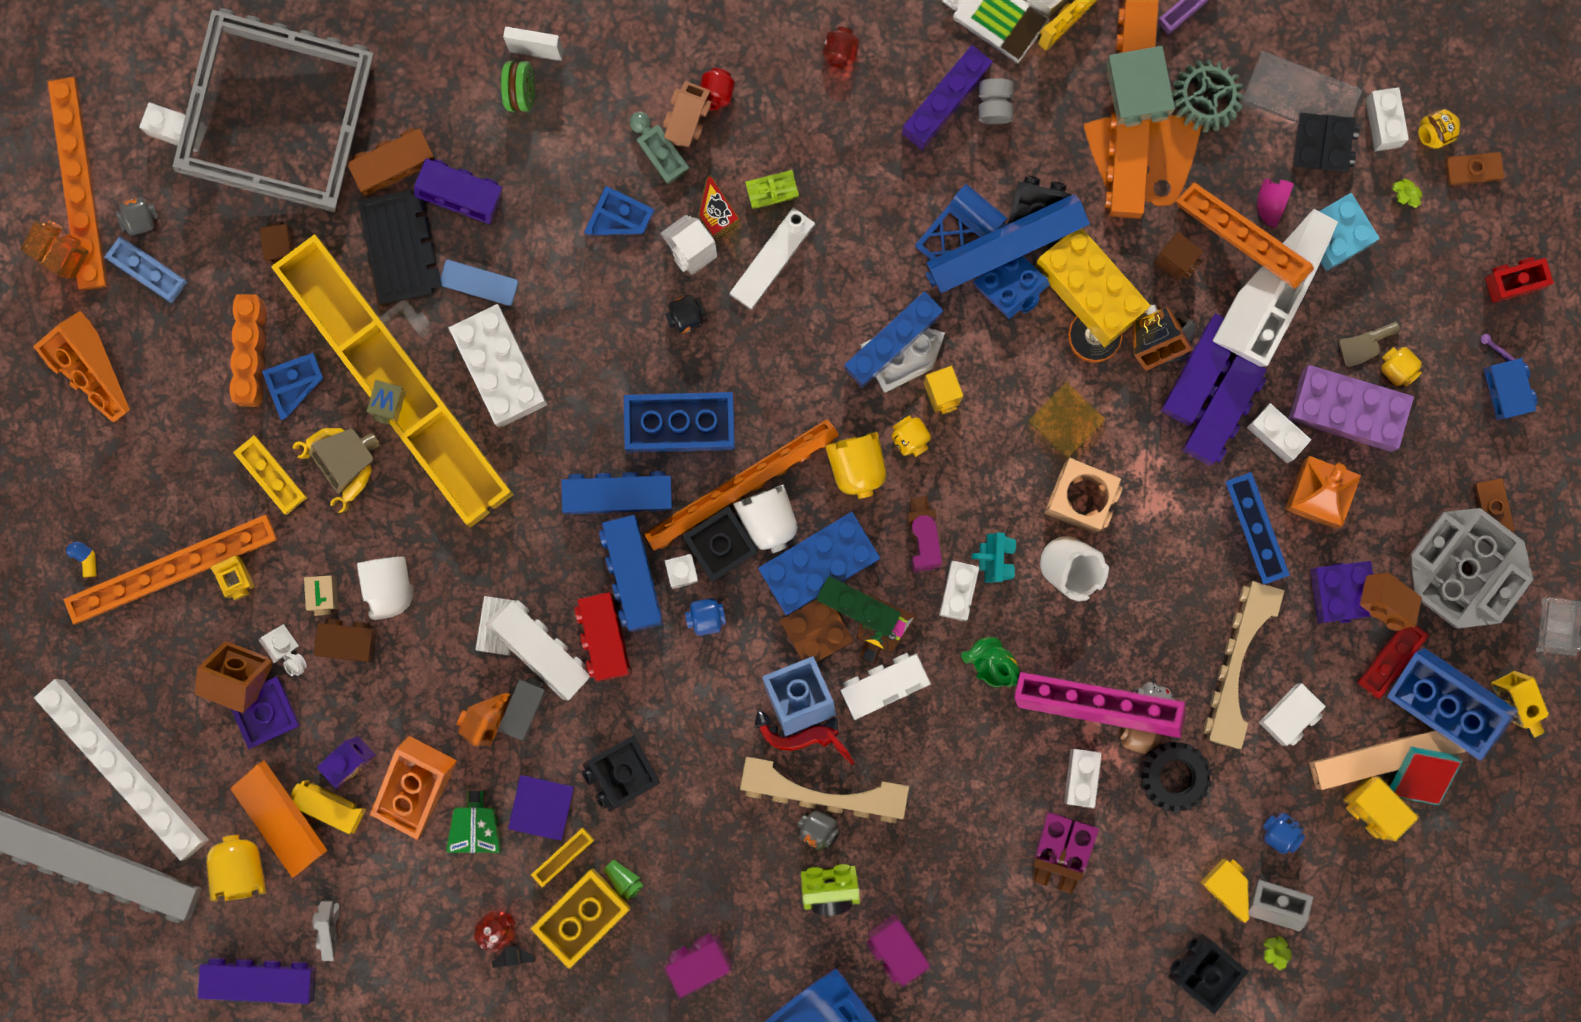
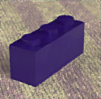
M425 159L414 185V194L417 198L491 225L502 198V187L492 179L485 178L483 180L477 178L465 169L456 170L450 168L441 160L435 159L432 161Z

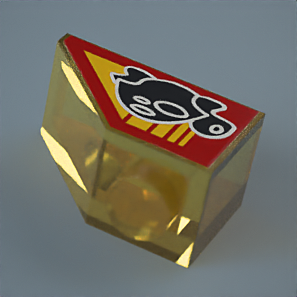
M710 175L705 181L698 217L714 241H717L739 227L741 223L730 203Z

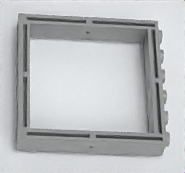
M228 9L212 10L173 163L174 171L335 212L373 60V52H369V48L354 44L353 47L343 45L341 40L327 37L326 40L316 37L315 33L300 30V33L289 30V27L284 24L273 23V26L262 23V19L254 16L238 17L235 16V12ZM223 32L356 67L326 192L191 158Z

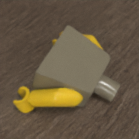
M323 428L307 438L306 443H294L293 449L298 450L303 446L304 452L298 455L297 458L307 459L311 456L336 493L340 494L342 492V496L331 500V506L335 505L338 500L342 501L343 508L338 512L342 513L348 510L349 501H353L365 488L372 473L370 466L374 460L370 452L379 447V442L373 433H369L360 439L353 429L345 431L342 428Z

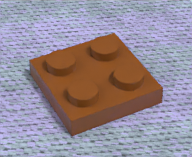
M817 600L780 620L801 660L813 656L817 663L854 642L838 612Z

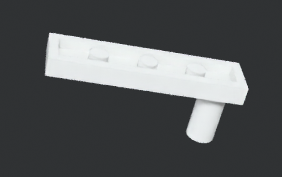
M793 207L734 286L730 295L752 310L812 230L815 222Z

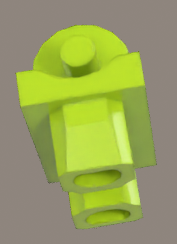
M793 170L745 182L752 209L799 197Z

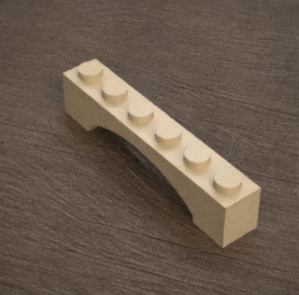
M1254 581L1242 587L1239 596V602H1242L1240 613H1235L1232 621V628H1235L1233 639L1229 638L1225 647V654L1228 655L1225 665H1221L1217 680L1221 681L1218 692L1214 691L1210 702V707H1213L1211 718L1207 717L1203 728V733L1206 734L1205 740L1235 749H1242L1248 727V722L1243 721L1238 698V682L1242 661L1253 636L1262 624L1270 617H1278L1285 590Z
M746 757L740 790L746 791L745 796L761 799L762 794L772 795V801L788 804L789 799L799 800V806L815 809L816 804L827 805L826 811L842 813L843 809L854 810L853 816L870 818L871 813L881 815L880 821L897 823V818L904 819L909 786L881 781L880 787L862 793L845 795L822 793L804 788L788 780L773 768V761Z

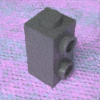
M530 677L527 678V681L519 679L498 731L521 741L527 740L548 691L541 688L542 682Z

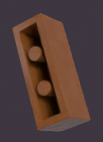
M411 128L402 132L400 138L394 141L386 140L379 143L376 149L369 153L361 152L354 155L352 161L348 162L347 165L360 192L364 197H367L421 171L425 159L433 161L436 158L421 129L415 130Z

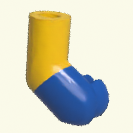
M75 541L69 544L66 548V554L70 558L74 557L82 563L83 578L97 577L95 552L82 542Z

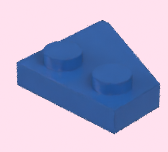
M605 186L584 233L587 235L644 234L655 209Z
M315 352L262 371L281 420L286 419L324 379Z

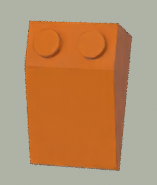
M408 736L395 750L370 815L418 840L450 780L457 760Z

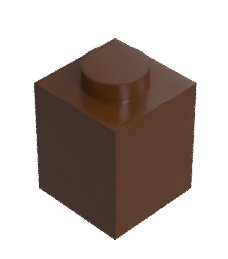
M276 221L268 223L267 227L260 228L263 260L269 265L277 263L294 250L292 229L287 224Z

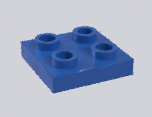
M1024 256L982 274L973 282L975 287L1008 319L1019 310L1022 313L1031 311L1039 302V294L1050 285L1048 279Z

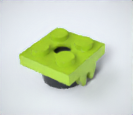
M840 864L834 868L822 869L813 867L801 872L805 910L811 909L812 904V911L823 916H834L848 912L852 908V902L853 904H860L855 866Z

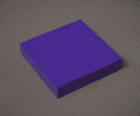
M274 677L264 683L257 700L244 713L231 709L248 749H253L300 727V723L279 677Z
M520 775L508 829L562 841L575 787Z

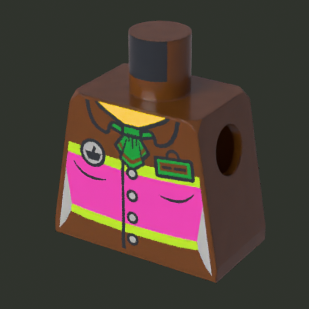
M868 595L901 613L890 636H886L860 623L856 638L866 642L860 658L875 664L881 650L889 654L894 651L916 616Z

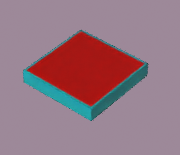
M1411 746L1390 789L1402 799L1440 805L1463 761L1457 755Z

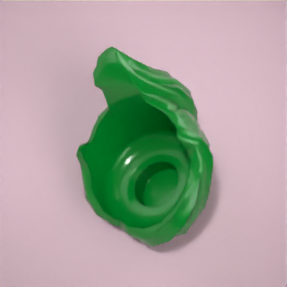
M995 637L981 638L974 643L969 651L961 653V658L966 664H974L977 671V679H982L996 688L1017 685L1020 676L1018 664L1013 654L1003 648L1001 640Z

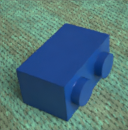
M1523 358L1483 368L1497 420L1537 411L1535 407L1537 405V396L1535 391L1530 388L1528 381L1530 370L1528 365L1523 362Z

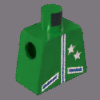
M467 791V807L454 808L446 852H502L496 807H484V791Z

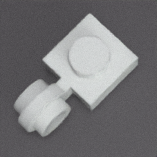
M284 624L260 638L259 642L274 663L284 658L285 662L283 665L290 676H299L304 672L307 664L300 654H291L297 650L299 645Z

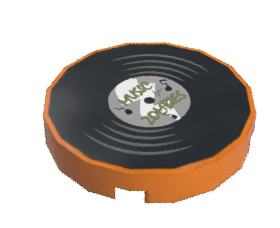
M1078 316L1070 324L1068 331V341L1073 353L1083 361L1098 363L1113 357L1119 349L1123 337L1122 334L1104 348Z

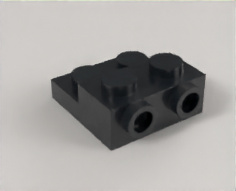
M1299 112L1292 166L1348 172L1349 167H1354L1356 160V151H1351L1353 140H1358L1360 124H1355L1356 118Z
M1025 175L1024 179L1018 178L1007 225L1071 196V190L1066 189V184L1057 181H1051V185L1040 183V178L1032 175ZM1058 239V240H1055V241H1053V242H1051V243H1049V244L1055 245L1056 243L1059 242V239Z
M634 735L582 764L584 767L582 775L589 785L593 784L598 792L595 797L599 806L602 809L607 808L609 812L661 783Z
M1201 934L1200 937H1194L1189 941L1187 945L1188 952L1185 956L1171 964V973L1168 978L1215 1015L1249 971L1212 940Z

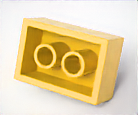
M592 868L531 930L570 969L632 907Z

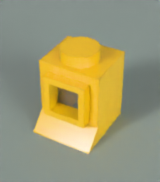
M233 556L210 567L226 598L241 599L249 595L248 590L255 587L241 557Z

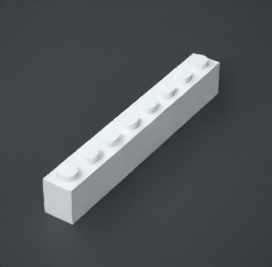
M54 679L34 697L180 861L189 859L209 841L65 680Z

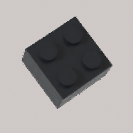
M729 506L683 535L686 543L713 584L759 555Z

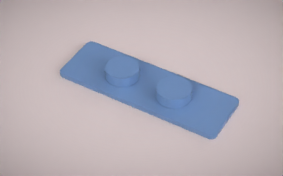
M446 260L441 275V283L444 287L511 306L519 283L516 279L451 260Z

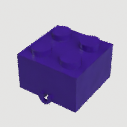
M1371 561L1349 564L1337 563L1332 564V566L1310 569L1317 623L1334 621L1348 623L1351 622V619L1373 617L1369 611L1360 606L1366 575L1373 574Z

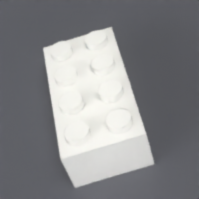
M498 304L448 327L498 428H502L548 405Z

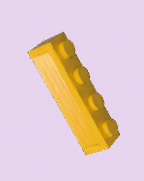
M583 827L535 870L531 876L543 888L593 843L595 839Z

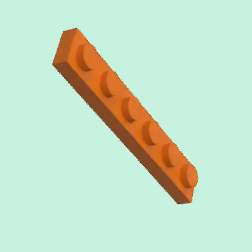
M1195 182L1176 200L1179 208L1294 289L1314 270L1312 263Z

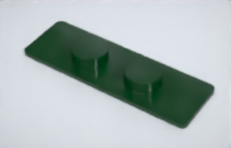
M830 576L827 577L817 597V601L886 636L891 635L901 615L899 611Z

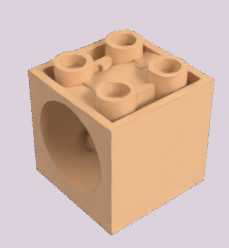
M1069 458L1062 467L1044 514L1095 534L1103 530L1104 527L1107 528L1113 512H1110L1109 508L1111 504L1113 505L1114 502L1118 501L1123 487L1119 486L1121 478ZM1084 479L1091 481L1098 487L1099 494L1102 496V506L1099 512L1095 510L1085 516L1072 509L1073 507L1067 499V489L1071 482L1076 484Z

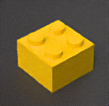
M1379 777L1363 779L1343 799L1348 804L1346 807L1348 812L1356 819L1361 818L1368 824L1365 827L1366 830L1376 839L1380 837L1382 840L1396 841L1419 818Z

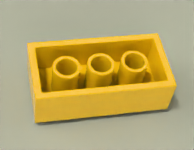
M1083 228L1066 235L1040 256L1034 266L1048 279L1054 291L1079 317L1104 348L1131 327L1136 320L1143 317L1151 307Z

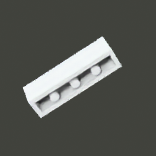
M507 600L484 625L561 699L569 700L590 678L589 674L585 671L587 666L579 658L575 657L573 659L567 654V646L558 638L553 640L547 634L549 629L541 621L536 619L534 622L527 615L529 610L520 601Z

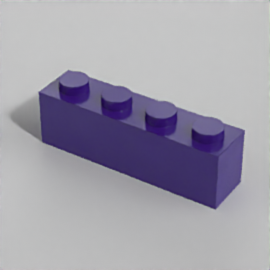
M971 45L904 124L902 134L923 151L979 82L987 75L993 61Z
M1216 313L1210 318L1160 410L1187 426H1190L1194 421L1197 423L1200 421L1206 409L1202 407L1206 398L1211 399L1218 388V384L1215 383L1219 374L1224 376L1231 364V361L1228 360L1231 351L1212 341L1224 320V317Z
M1236 355L1219 382L1216 392L1209 400L1203 416L1196 423L1182 451L1208 466L1214 464L1215 461L1220 463L1227 452V448L1224 447L1228 438L1233 439L1241 426L1237 423L1242 414L1246 416L1254 403L1250 400L1255 391L1259 393L1264 386L1267 378L1263 376L1267 369Z
M209 958V961L201 964L199 968L197 999L309 1004L314 1001L316 967H308V962H291V966H280L281 961L267 960L264 961V965H253V960L237 959L236 964L225 963V958Z

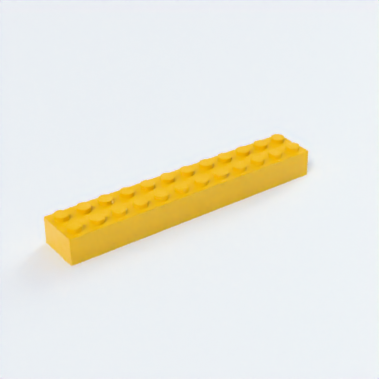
M315 234L271 266L369 397H371L375 380L401 386L406 390L398 422L390 420L389 423L467 526H474L490 514L487 509L490 506L496 509L514 495Z

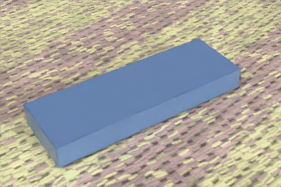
M121 236L118 237L104 257L170 303L174 302L187 284V281Z

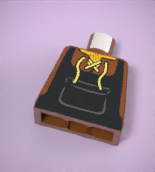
M1151 305L1146 312V316L1136 320L1133 324L1134 355L1145 371L1193 350L1178 320L1167 307L1161 309L1158 305Z

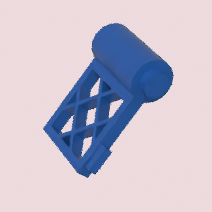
M965 184L915 244V247L930 260L937 258L935 255H944L952 251H945V235L960 234L961 246H963V234L975 233L979 237L985 236L1006 226L1005 222L1008 218L968 184ZM949 213L959 220L958 231H943V220ZM962 223L969 228V230H962ZM940 225V232L933 233ZM941 236L942 251L930 252L923 244L929 237Z

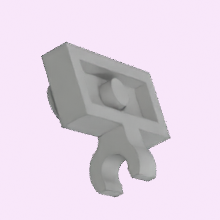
M321 901L318 906V913H314L313 928L318 930L316 948L321 949L322 961H334L338 943L336 921L340 917L338 903H335L333 908L332 901Z

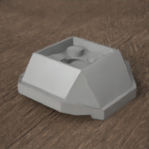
M1481 508L1441 513L1409 555L1411 589L1422 597L1421 602L1456 629L1501 623L1534 580L1529 567L1525 542ZM1464 561L1468 562L1472 567V572L1469 576L1462 572L1461 566Z

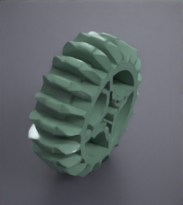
M1211 59L1206 61L1205 67L1200 60L1195 63V68L1192 65H1187L1185 68L1186 73L1181 71L1177 76L1179 80L1173 83V87L1176 90L1172 91V97L1177 99L1174 101V107L1180 108L1176 116L1178 118L1186 117L1183 122L1184 125H1188L1190 121L1193 122V130H1197L1200 125L1203 126L1204 133L1209 131L1210 125L1215 132L1220 129V124L1223 127H1227L1230 124L1229 119L1234 121L1238 116L1236 112L1241 111L1243 107L1239 102L1243 101L1244 94L1238 93L1243 89V84H1235L1239 76L1237 74L1229 75L1232 70L1231 67H1227L1225 71L1222 70L1221 61L1215 67H1213ZM1210 78L1218 81L1221 85L1213 84ZM1198 79V91L1188 97V84ZM1208 92V95L1211 94L1213 96L1212 99L1207 100V97L1204 98L1202 96L1203 93ZM1227 95L1228 103L1226 109L1217 113V101ZM1193 107H1201L1205 114L1198 112Z

